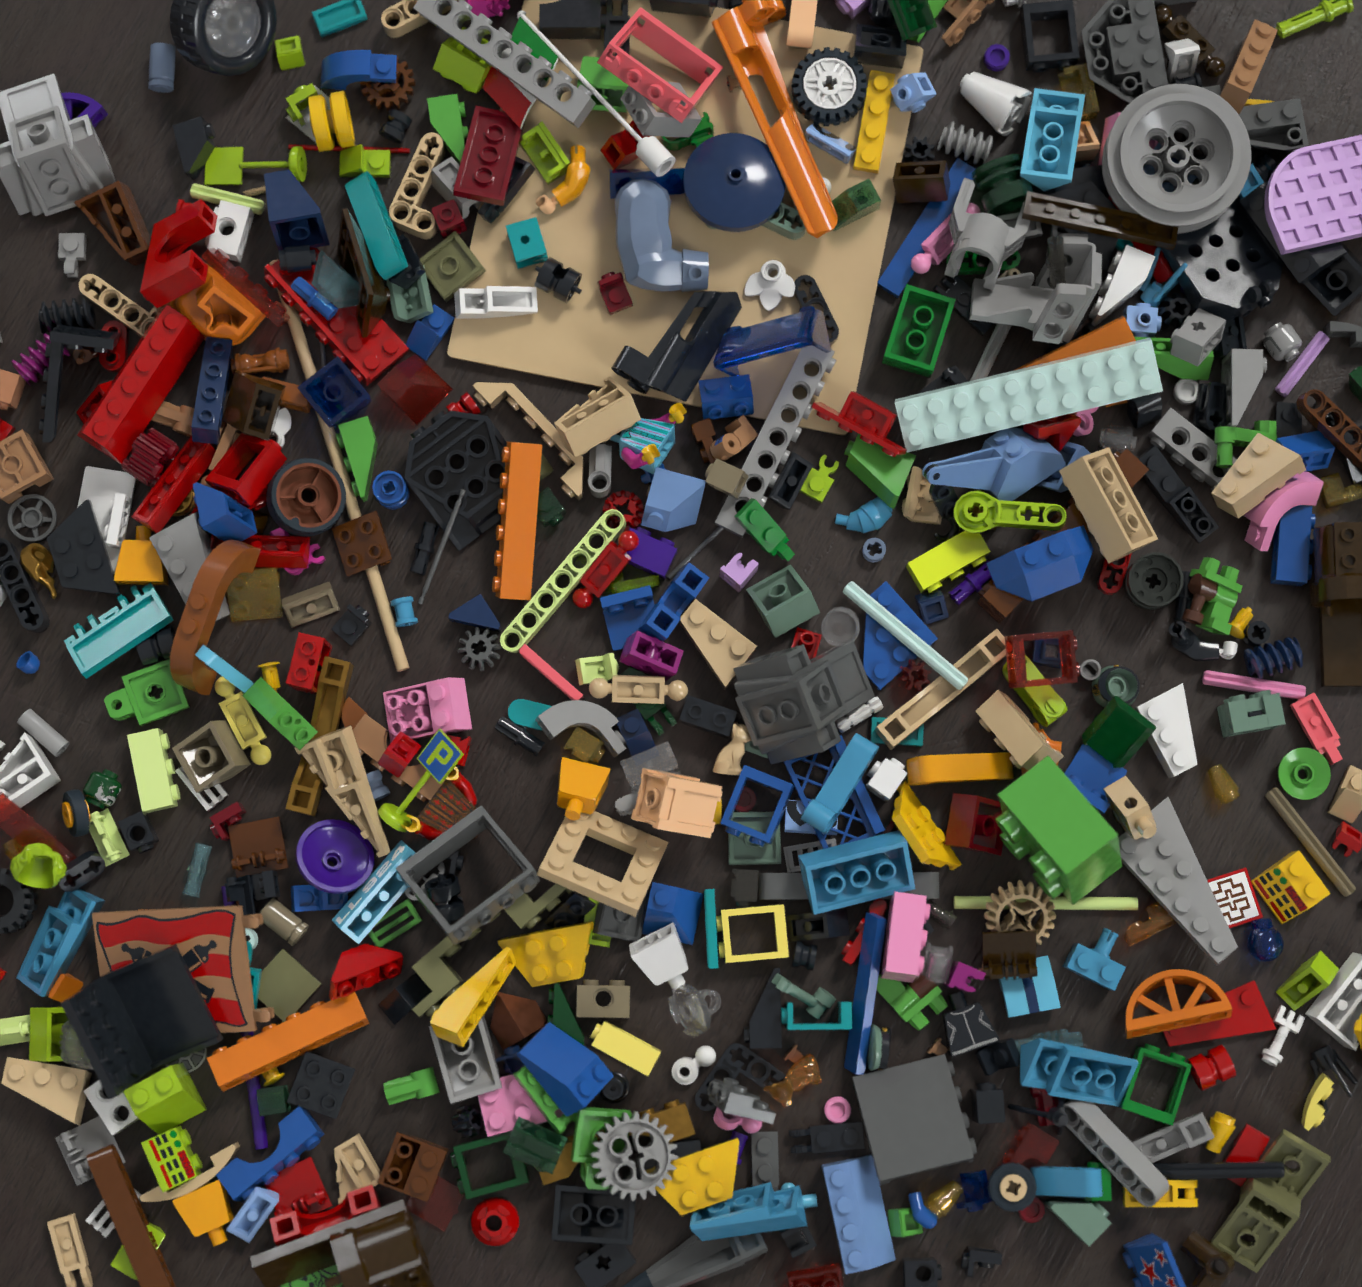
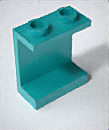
M838 1001V1023H793V1003L785 1002V1007H781V1023L786 1024L787 1030L852 1029V1002Z

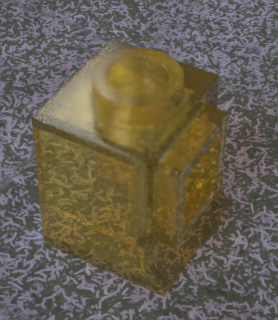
M578 726L563 748L565 751H572L571 754L585 763L590 761L597 764L606 751L602 749L604 742Z

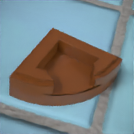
M348 697L342 708V721L345 727L351 725L353 730L364 714H368Z

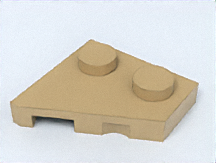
M360 1134L334 1148L335 1162L338 1167L336 1178L337 1182H339L340 1193L338 1204L345 1199L348 1192L372 1184L373 1187L379 1184L378 1180L382 1172Z

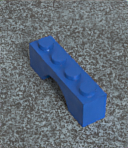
M299 1106L278 1123L280 1128L279 1144L269 1158L258 1163H248L236 1157L216 1174L233 1200L241 1203L245 1202L255 1187L272 1183L279 1176V1171L284 1167L288 1168L294 1165L299 1160L300 1154L306 1149L308 1151L313 1149L320 1143V1138L325 1134L307 1109Z

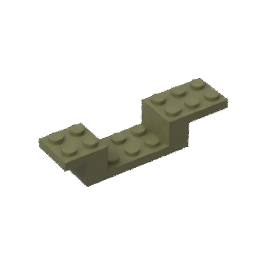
M555 884L537 901L534 902L528 893H524L515 900L512 906L504 910L520 929L526 927L532 929L542 920L539 916L546 909L550 912L562 903L559 898L567 892L571 895L574 891ZM502 912L497 913L489 923L495 920ZM479 927L473 931L467 940H471L482 931ZM446 937L412 966L432 990L427 997L412 1009L418 1017L425 1015L431 1017L440 1008V1002L445 997L448 998L461 987L460 984L464 982L444 958L445 956L451 958L462 948L459 945L462 941L454 945Z

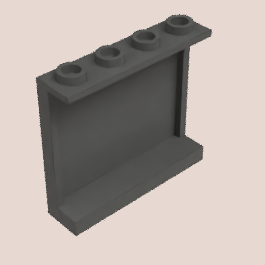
M945 1054L852 1077L879 1185L890 1183V1180L964 1161L973 1162V1154L977 1153L976 1145L973 1138H968L966 1128L970 1127L966 1112L961 1113L959 1102L963 1101L959 1086L954 1087L952 1077L955 1076V1070L952 1061H947Z

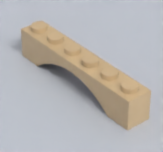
M995 629L953 665L968 678V682L961 690L956 689L946 679L939 676L880 723L874 731L888 748L892 750L1007 656L1014 648L1000 631Z

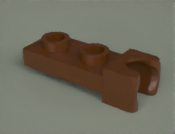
M710 418L692 424L691 432L696 445H702L703 447L699 449L703 463H709L710 465L711 463L714 464L716 460L710 451V446L716 439V433Z

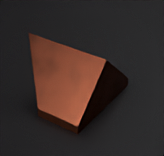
M497 992L490 1029L503 1051L548 1023L536 1000Z

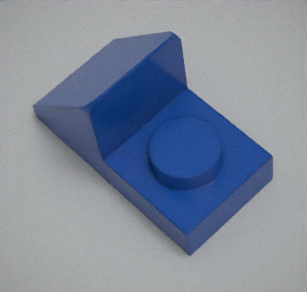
M435 304L433 305L434 313L425 316L421 322L419 320L416 321L406 342L409 350L427 361L446 335L455 319Z

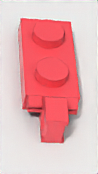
M1312 693L1291 704L1290 707L1314 750L1324 754L1330 765L1341 761L1343 758L1337 749L1341 745L1338 740L1340 737L1316 694Z

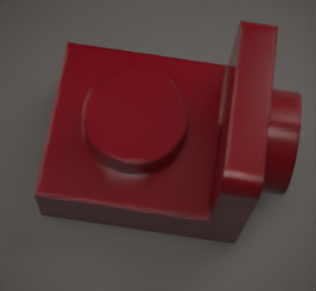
M452 199L431 209L443 240L454 231L458 234L467 231L455 200Z
M609 272L601 277V280L598 281V289L609 315L633 306L621 272L617 274Z
M235 802L209 817L213 823L209 825L210 829L217 839L220 837L224 841L230 839L224 825L232 826L242 820L241 815L246 813L242 803Z

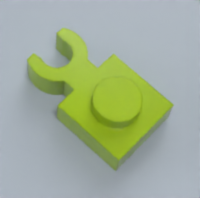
M825 454L820 458L819 471L812 468L800 490L801 493L821 504L834 482V479L828 476L833 474L839 465V462L836 461L833 467H826L824 462L827 455Z

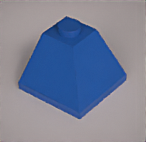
M652 882L642 934L649 935L674 923L681 943L693 945L704 894Z

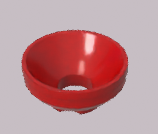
M486 1198L475 1207L472 1213V1231L479 1241L486 1245H504L518 1231V1211L505 1198ZM491 1215H497L502 1220V1226L497 1231H491L486 1225V1220Z

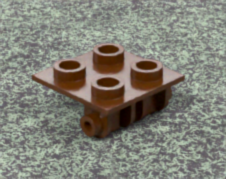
M377 511L332 528L347 577L379 564L384 566L391 563L392 557Z
M280 817L228 826L233 853L231 862L233 870L235 869L237 878L245 875L259 874L263 871L289 868Z

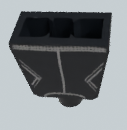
M963 990L948 995L953 1010L943 1013L942 1018L949 1056L954 1057L1000 1041L979 1002L968 1005Z

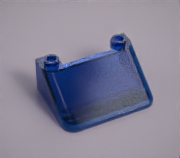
M807 306L799 309V313L744 328L742 326L730 327L727 329V333L723 334L713 361L714 368L730 376H739L738 365L810 345L825 353L831 352L824 313L821 310L815 309L814 306Z

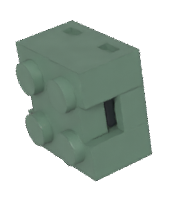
M1271 690L1256 692L1253 695H1249V699H1245V694L1232 696L1229 699H1225L1223 705L1217 707L1223 738L1274 729L1286 724L1280 693L1271 694Z

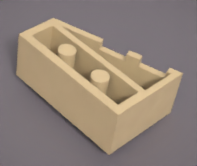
M610 376L604 380L606 385L598 392L592 390L588 394L589 399L581 406L576 404L554 423L564 447L574 457L587 453L594 446L608 441L613 435L622 430L629 429L634 423L641 420L632 395Z
M1257 433L1211 494L1217 507L1239 519L1264 501L1266 495L1276 488L1280 489L1285 486L1287 480L1297 473L1300 475L1306 468L1301 455Z
M696 599L684 612L679 621L709 668L713 671L724 690H726L736 677L733 669L747 662L756 651L757 645Z
M997 690L976 710V713L981 717L979 723L988 732L992 731L996 735L994 741L1004 751L1007 749L1010 752L1011 756L1009 759L1017 768L1021 769L1023 767L1030 770L1047 756L1056 764L1064 757L1059 750L1053 749L1046 742L1047 737L1035 729L1026 714L1003 692Z
M7 1057L1 1084L80 1126L87 1098L83 1091L89 1087L92 1073L82 1069Z

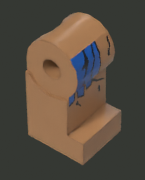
M744 415L729 423L725 427L728 433L712 442L710 446L711 454L715 459L726 461L739 453L758 436Z

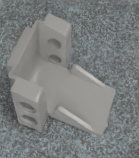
M54 73L0 92V109L9 138L8 142L0 144V178L19 215L32 212L33 216L43 213L45 216L58 213L77 206L74 203L75 201L116 182L109 159L88 114L70 120Z
M1062 233L1057 238L1038 274L1035 286H1031L1034 281V274L1031 272L997 278L993 291L983 288V279L975 278L972 283L969 320L1021 326L1033 330L1032 341L1060 344L1062 340L1069 343L1101 286L1102 254L1097 253L1096 246L1088 242V234ZM1068 254L1070 257L1065 258L1061 257V255Z

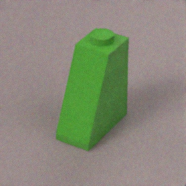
M858 433L855 442L850 440L846 448L845 455L849 457L845 466L883 502L894 509L916 455L906 452L905 455L890 456L882 451L883 447L877 443L871 445L861 440V434Z

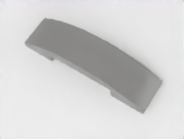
M1202 1112L1174 1122L1173 1126L1167 1125L1132 1141V1143L1151 1163H1154L1183 1149L1192 1148L1213 1139L1215 1136Z

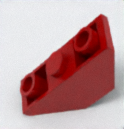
M362 944L342 952L331 979L329 998L333 1001L340 997H346L355 991L369 988L378 982L396 977L398 974H401L403 955L400 952L369 944Z

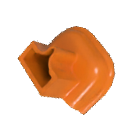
M211 266L208 267L205 284L169 302L173 309L184 315L205 337V341L206 336L232 340V346L241 344L269 313L264 306Z

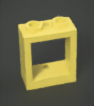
M784 904L721 910V916H716L717 932L723 931V942H718L720 958H725V963L789 957ZM773 912L777 952L732 956L728 916Z
M604 1021L603 1025L597 1023L590 1036L594 1040L593 1047L649 1076L661 1053V1050L608 1021Z

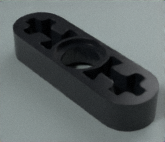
M801 275L794 282V295L817 341L825 346L832 345L838 338L839 328L814 278L809 275ZM802 282L805 285H811L809 288L811 299L804 303L808 298L806 292L798 290ZM812 304H819L823 308V314L819 317H814L809 313V307ZM826 317L828 318V320H825L824 324L827 330H833L831 338L829 339L827 336H821V334L823 333V327L821 323H819L822 322Z

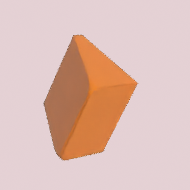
M68 973L60 974L48 997L63 1002L81 990L83 982Z

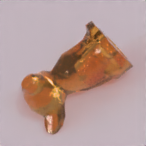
M811 1054L803 1056L790 1067L783 1082L763 1088L764 1091H770L775 1101L781 1102L783 1108L790 1106L793 1092L801 1091L809 1083L818 1085L822 1082L816 1059Z

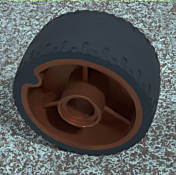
M313 458L295 459L278 469L269 482L266 494L267 507L275 523L286 532L297 536H314L327 531L339 520L346 503V490L340 475L326 462ZM303 490H308L313 494L312 503L303 501L301 498Z

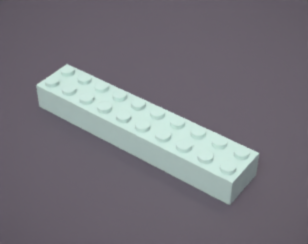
M1146 338L895 399V407L905 448L908 453L1162 392L1163 388L1152 340Z

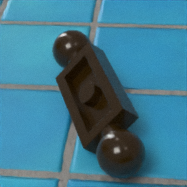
M1159 4L1155 6L1158 24L1166 25L1162 33L1171 42L1190 39L1198 44L1200 52L1196 67L1203 62L1207 75L1214 78L1221 76L1225 71V63L1221 58L1211 56L1216 49L1181 14L1174 19L1172 17V10L1168 5Z

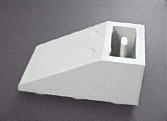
M1126 245L1122 252L1117 251L1108 269V272L1112 274L1107 275L1098 293L1102 298L1098 297L1089 315V318L1093 319L1091 324L1094 327L1138 292L1148 276L1155 256L1129 245Z

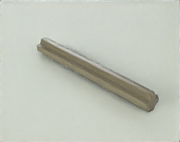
M1277 787L1268 791L1265 795L1268 801L1344 897L1351 895L1356 890V887Z

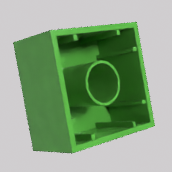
M1049 756L1045 757L998 794L1002 814L995 821L1003 832L999 835L1001 840L1018 860L1028 853L1030 854L1029 861L1036 870L1033 877L1052 900L1063 893L1070 903L1074 905L1122 867L1118 834Z

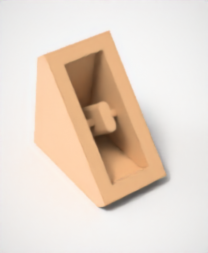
M1089 121L1081 122L1075 162L1094 160L1100 149V143Z

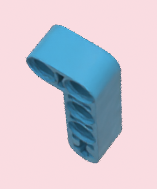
M856 733L815 800L812 799L805 809L801 820L827 834L875 757L879 746Z

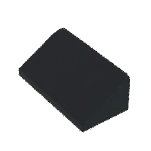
M792 452L768 497L782 509L790 510L813 464Z

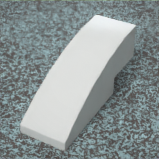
M486 286L484 289L459 288L454 293L456 319L509 317L538 312L536 287Z

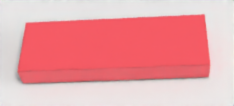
M526 644L520 648V655L568 698L582 701L584 698L583 694Z

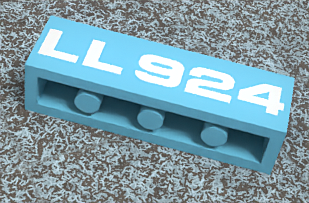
M402 840L332 919L339 929L358 944L408 888L398 874L396 867L416 852Z

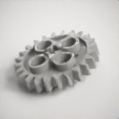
M634 1111L632 1119H630L628 1114L623 1112L622 1121L613 1116L614 1125L611 1126L604 1123L603 1125L607 1131L605 1133L597 1131L596 1134L601 1140L600 1142H592L594 1146L598 1147V1151L590 1153L591 1156L597 1158V1161L592 1163L591 1167L600 1169L594 1176L596 1178H605L601 1183L602 1187H607L611 1184L609 1193L612 1195L619 1189V1198L624 1199L626 1194L629 1193L630 1200L634 1201L636 1194L639 1193L641 1199L644 1200L646 1199V1191L655 1196L656 1191L654 1187L658 1186L664 1189L663 1178L667 1180L672 1179L667 1173L668 1170H676V1167L670 1164L671 1160L678 1159V1156L671 1154V1150L675 1149L677 1145L669 1144L668 1142L672 1139L673 1134L664 1135L667 1125L663 1124L657 1127L659 1119L656 1117L649 1122L648 1113H644L642 1118L639 1119L638 1112ZM628 1132L632 1133L634 1151L640 1153V1156L636 1157V1163L641 1174L639 1180L636 1178L635 1162L628 1159V1156L632 1155V1148L627 1137ZM648 1132L650 1142L648 1145L641 1147L638 1143V1137L641 1133ZM621 1138L624 1141V1149L619 1153H615L612 1150V1143L615 1139ZM648 1159H654L656 1162V1168L651 1173H646L644 1170V1163ZM628 1165L630 1175L626 1179L621 1180L618 1177V1170L621 1166Z

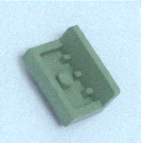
M426 272L407 290L391 283L389 279L386 280V286H388L390 291L391 311L396 320L412 323L434 313Z

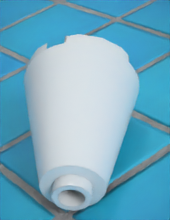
M972 72L970 75L966 74L960 82L961 94L1002 136H1007L1014 130L1011 126L1015 121L1018 123L1022 121L1032 100L1028 96L1032 94L1029 90L977 72Z

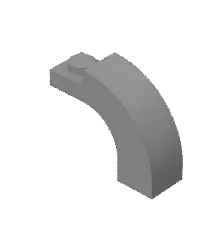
M581 700L565 701L550 707L535 719L549 740H552L568 728L585 727L593 731L600 738L614 758L626 749L623 745L625 744L623 736L617 730L614 732L611 729L619 721L608 710L592 702Z

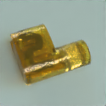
M1338 472L1323 476L1320 479L1324 482L1320 495L1325 508H1331L1362 498V485L1358 483L1344 487Z

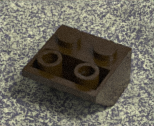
M235 371L222 421L243 433L269 440L274 431L286 386Z

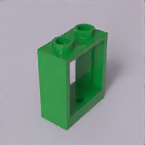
M1145 1044L1144 1048L1136 1046L1133 1059H1136L1139 1063L1119 1108L1173 1126L1192 1065L1185 1062L1186 1057L1172 1052H1170L1169 1057L1159 1054L1160 1048L1149 1044ZM1143 1056L1178 1067L1165 1112L1130 1100Z

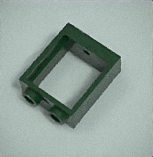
M517 1129L455 1145L453 1147L454 1152L450 1153L453 1167L459 1169L461 1178L457 1179L460 1194H465L466 1200L530 1181ZM506 1140L516 1178L472 1190L463 1151Z

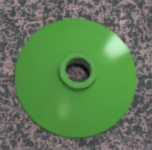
M1297 748L1288 752L1282 758L1278 767V779L1281 787L1287 794L1297 799L1308 800L1318 797L1326 790L1330 782L1331 772L1327 760L1321 753L1311 748ZM1300 769L1304 770L1306 773V777L1304 779H1300L1298 777V771Z

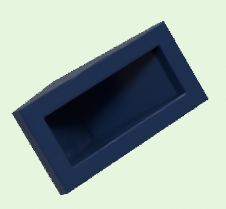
M481 594L449 613L448 618L451 622L482 629L488 628L491 631L501 633L502 627Z

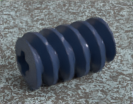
M1286 637L1283 643L1280 640H1276L1273 645L1265 643L1263 648L1255 646L1253 651L1249 648L1245 649L1244 661L1250 676L1256 673L1258 678L1262 679L1263 671L1266 670L1267 674L1272 676L1274 667L1278 673L1283 672V665H1286L1288 670L1291 671L1293 669V662L1299 668H1302L1303 655L1296 637H1293V640Z

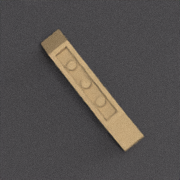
M476 382L473 385L476 392L473 396L483 407L487 404L493 409L508 396L506 399L507 403L515 411L520 409L526 415L523 418L532 429L537 427L543 433L541 436L543 441L550 448L555 446L561 452L558 456L567 466L573 464V467L561 477V482L563 483L561 489L570 498L573 496L578 500L583 498V456L574 457L564 447L557 429L513 383Z

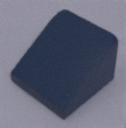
M940 589L932 593L927 591L915 595L916 603L925 625L949 617L944 595Z

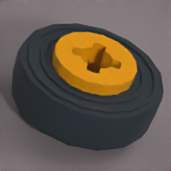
M79 789L69 790L63 794L62 816L66 827L73 837L88 834L90 827L89 806Z

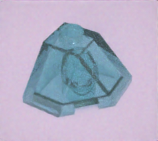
M321 251L318 254L312 285L319 291L316 296L326 305L332 302L338 308L357 306L360 290L359 282L324 251Z

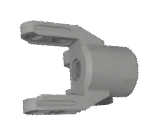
M964 178L949 220L954 247L944 275L952 278L957 276L966 251H970L990 259L982 284L983 288L993 291L1003 261L1022 247L1031 220L1022 219L1024 202L1015 228L1007 226L1004 221L993 214L967 213L975 183L973 180Z

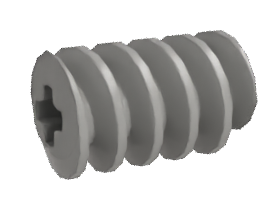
M951 121L947 127H944L936 150L939 151L945 145V154H949L952 149H955V157L958 158L964 152V160L968 161L973 155L974 164H978L983 159L984 167L993 144V136L989 135L984 141L983 132L980 131L974 137V129L970 128L965 134L964 125H960L957 130H954V122Z

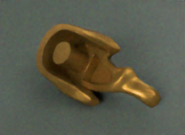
M29 544L21 550L20 563L30 577L48 588L51 592V597L55 599L57 592L54 588V579L47 573H53L54 560L52 554L41 544Z

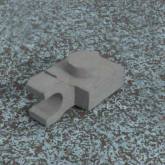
M59 233L58 258L60 261H65L64 274H67V278H78V261H86L87 236L85 233Z

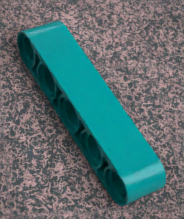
M365 171L346 183L345 188L374 266L380 276L387 280L407 268L408 263L379 187L373 176L368 171Z

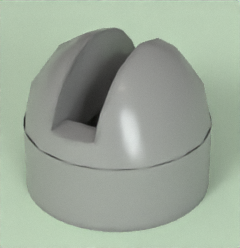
M1094 659L1085 660L1080 667L1081 675L1087 680L1098 678L1101 673L1099 662ZM1087 663L1097 671L1095 675L1085 667Z

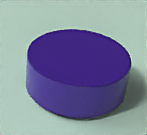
M1000 44L988 47L984 55V63L992 71L1003 70L1008 65L1010 59L1008 49Z

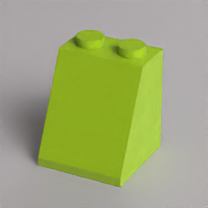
M184 1063L171 1065L123 1091L134 1114L158 1135L207 1110Z

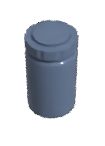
M153 43L150 45L148 82L150 90L162 93L174 90L175 46L167 43Z

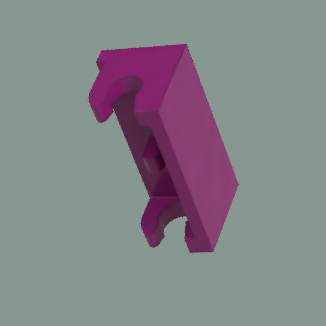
M953 961L943 986L957 988L961 991L975 992L976 989L967 985L971 983L969 978L983 980L986 973L959 961Z

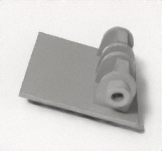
M100 1116L55 1138L77 1186L94 1178L87 1162V1155L94 1151L114 1144L122 1162L125 1163L114 1135H111Z

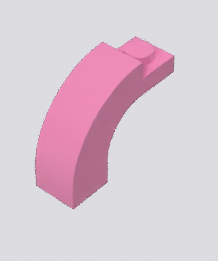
M1303 472L1300 475L1297 473L1285 482V486L1280 489L1276 488L1266 495L1264 501L1245 514V517L1251 520L1245 541L1259 551H1268L1280 518L1295 506H1316L1324 482L1309 472Z

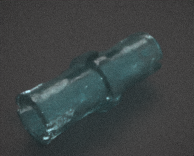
M195 843L196 846L191 865H188L186 869L189 872L182 894L199 898L204 875L208 873L206 866L212 846Z

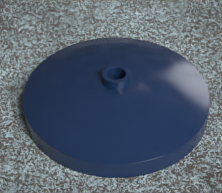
M740 133L720 134L701 143L688 158L683 175L684 195L694 214L709 226L728 232L752 230L769 221L782 203L786 186L768 145L755 137Z

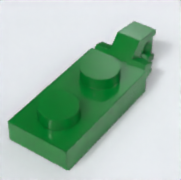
M751 498L734 516L764 552L769 553L773 557L777 554L781 560L784 559L787 562L795 555L790 547L786 545L789 539L784 531L756 499Z

